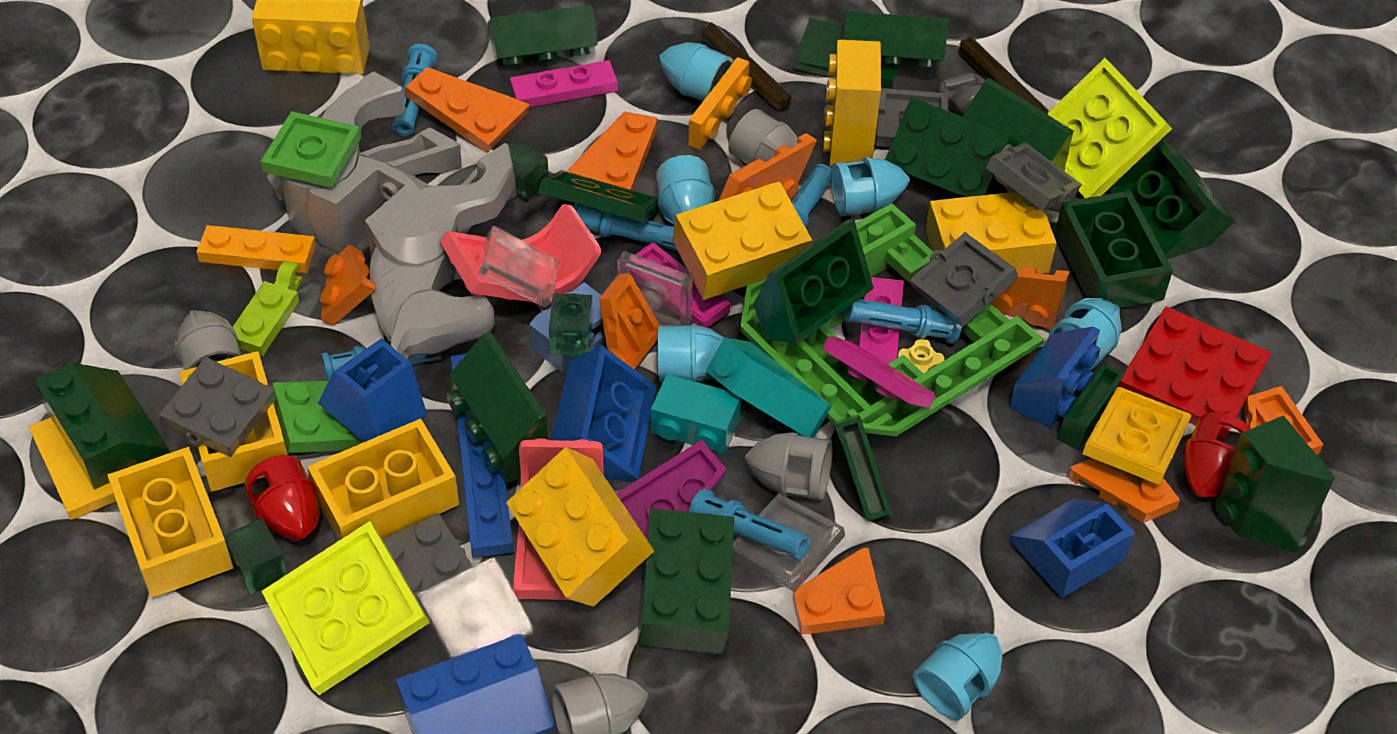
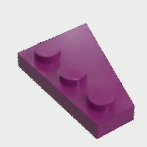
M700 440L616 494L645 536L650 508L689 512L695 495L704 488L714 491L724 478L726 468L708 446Z

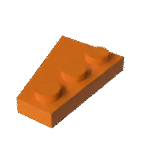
M429 67L425 68L405 87L404 96L486 153L529 113L530 109L529 103Z
M805 133L798 137L797 145L791 148L786 145L777 148L774 157L764 162L759 158L731 173L719 201L779 181L791 201L799 190L798 182L817 140Z
M1023 266L1021 271H1017L1019 278L990 303L1002 314L1013 318L1018 315L1023 321L1031 325L1051 330L1058 321L1070 271L1056 270L1054 275L1038 273L1037 268Z

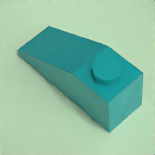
M724 338L706 369L707 373L729 391L803 436L814 438L832 407L831 404L750 341Z

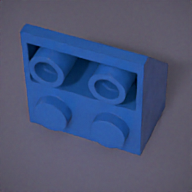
M1092 326L1052 334L1015 383L1010 409L1052 429L1060 417L1064 418L1076 401L1075 395L1077 392L1082 393L1094 376V373L1089 370L1095 364L1101 348L1096 346L1100 329Z
M382 338L335 370L318 402L320 406L363 442L418 419L423 420L427 414L412 363Z
M1073 498L1010 535L1009 540L1061 598H1064L1126 561L1135 532L1108 503Z

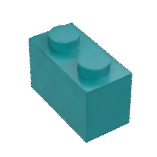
M666 374L651 407V433L659 435L666 440H676L690 445H694L702 440L711 451L726 454L740 421L741 398L727 390Z

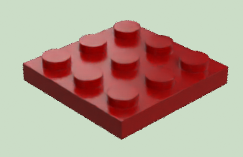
M1165 306L1123 374L1124 376L1120 381L1119 387L1192 415L1189 423L1195 426L1203 414L1210 412L1225 413L1238 418L1247 396L1253 391L1269 362L1272 352ZM1221 427L1218 436L1226 439L1232 427Z

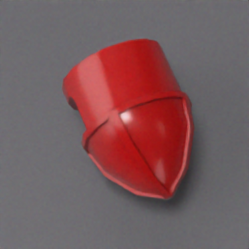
M1218 412L1203 414L1199 418L1190 439L1185 443L1183 448V468L1190 490L1197 497H1215L1219 494L1236 447H1231L1224 442L1216 440L1223 426H1230L1241 434L1251 429L1240 419Z
M278 455L265 459L253 467L245 478L244 488L254 506V513L258 522L266 526L273 533L291 541L301 540L314 531L320 515L318 496L315 485L310 481L300 460L294 456ZM264 475L270 487L260 496H257L251 492L252 486L258 477Z

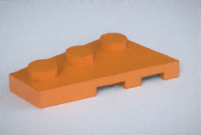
M624 111L567 171L634 190L658 129V118Z

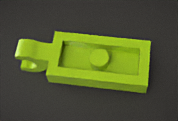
M285 260L278 269L275 283L272 284L266 281L262 283L233 326L240 349L251 353L258 351L260 356H264L300 302L296 290L302 282V277L295 275L299 269V264Z

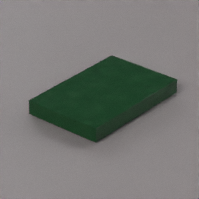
M809 18L794 60L793 70L834 78V76H828L829 54H836L837 40H842L843 24ZM881 57V87L892 89L900 65L882 63Z
M560 170L542 179L538 193L642 223L657 214L660 209L658 197L564 170Z

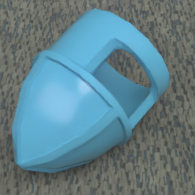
M691 42L671 46L659 56L663 72L672 86L679 90L683 96H690L702 102L715 87L712 85V82L720 66L724 63V75L733 63L731 57L714 51L704 44Z
M691 155L676 156L662 163L656 171L658 205L669 223L675 225L676 214L714 202L715 190L711 184L709 169L700 158Z
M864 157L861 161L834 163L831 169L833 199L837 212L841 217L875 213L895 201L910 182V178L901 167L883 159Z
M1085 298L1072 304L1067 309L1064 319H1061L1050 330L1049 338L1052 334L1092 326L1100 329L1096 346L1100 347L1101 351L1091 368L1093 369L1106 355L1110 354L1117 347L1122 330L1120 308L1118 305L1101 298Z
M692 323V325L659 326V383H663L666 374L698 383L713 379L714 377L707 373L706 369L725 337L711 328L698 326L696 323Z
M970 633L957 635L948 641L940 642L936 646L935 651L914 671V683L921 696L943 716L953 720L963 719L970 711L971 705L979 697L984 698L992 692L1001 675L1003 652L998 637L990 633Z

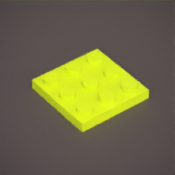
M1106 58L1047 113L1073 130L1065 172L1082 184L1078 191L1084 198L1103 195L1172 130L1171 126Z
M371 521L365 523L261 591L310 686L318 695H321L430 623L381 535Z

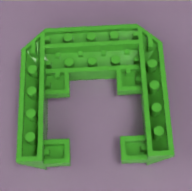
M891 203L856 223L871 277L892 267L910 283V279L930 262V256L933 251L914 235L916 224L894 204ZM765 279L747 285L740 331L753 344L832 405L826 417L834 425L835 421L858 414L861 417L866 433L898 436L1043 345L1044 339L1018 315L1009 320L989 303L961 329L974 343L925 373L921 372L904 354L888 363V365L934 392L936 397L931 407L926 408L907 403L899 397L897 400H893L875 390L878 385L871 379L865 382L852 376L847 372L849 368L847 364L823 350L828 337L838 338L831 329L845 321L844 311L798 344L766 339L763 336L753 305L766 281Z

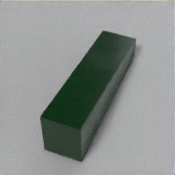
M1102 364L1065 415L1057 440L1080 450L1100 419L1116 388L1119 387L1120 381L1124 376L1123 372Z
M857 414L835 421V427L866 520L870 521L892 514L860 415Z

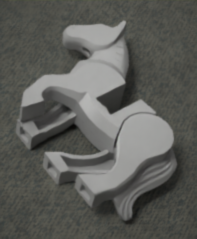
M371 72L364 76L359 83L348 88L324 111L320 118L359 126L361 130V127L369 120L394 117L405 112L402 88L387 78ZM430 127L411 139L381 145L361 153L358 144L333 188L268 173L267 180L280 200L284 197L290 224L301 235L314 236L320 244L338 252L343 251L349 244L356 247L368 236L371 253L370 280L376 285L375 291L371 293L374 311L379 325L391 342V346L409 361L416 354L438 355L458 344L478 339L483 334L490 332L495 325L494 308L486 296L455 297L440 291L442 287L453 282L457 272L455 266L449 261V256L440 241L447 231L467 234L472 225L496 218L506 201L516 196L515 173L509 146L506 143L479 159L477 168L461 185L430 186L414 176L422 173L442 174L462 167L460 143Z

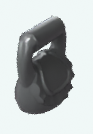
M969 72L941 80L938 90L939 93H948V102L951 103L952 110L955 114L963 116L985 80Z

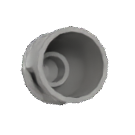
M753 109L745 114L737 123L731 134L728 149L730 154L747 165L759 158L766 162L774 157L777 148L783 145L789 148L797 145L798 137L784 122H778L763 111Z
M190 311V314L186 316L178 330L175 340V354L181 362L183 370L198 367L205 357L217 362L228 356L233 358L242 355L237 343V334L226 319L212 312Z
M794 432L775 434L756 443L745 455L744 460L752 474L770 490L782 494L784 497L790 495L822 500L827 490L831 472L832 442L826 439L800 436Z
M589 673L587 677L557 684L551 689L552 710L559 734H622L641 714L649 698L648 693L634 680L614 673ZM563 702H564V704H565V707H566V710H567V713H568L569 720L567 719V717H566V715H565V710H564Z

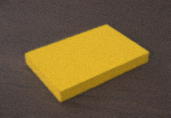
M1117 387L1087 440L1082 454L1160 485L1192 415L1127 389Z
M51 418L28 426L70 520L116 502L110 483L94 490Z

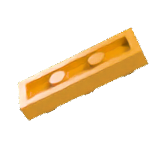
M737 57L689 119V146L701 150L709 138L713 139L716 136L724 118H729L732 115L740 97H745L748 94L752 84V78L749 77V61Z
M207 225L196 253L199 262L278 270L280 265L286 260L299 264L297 272L308 273L316 249V242L314 236Z

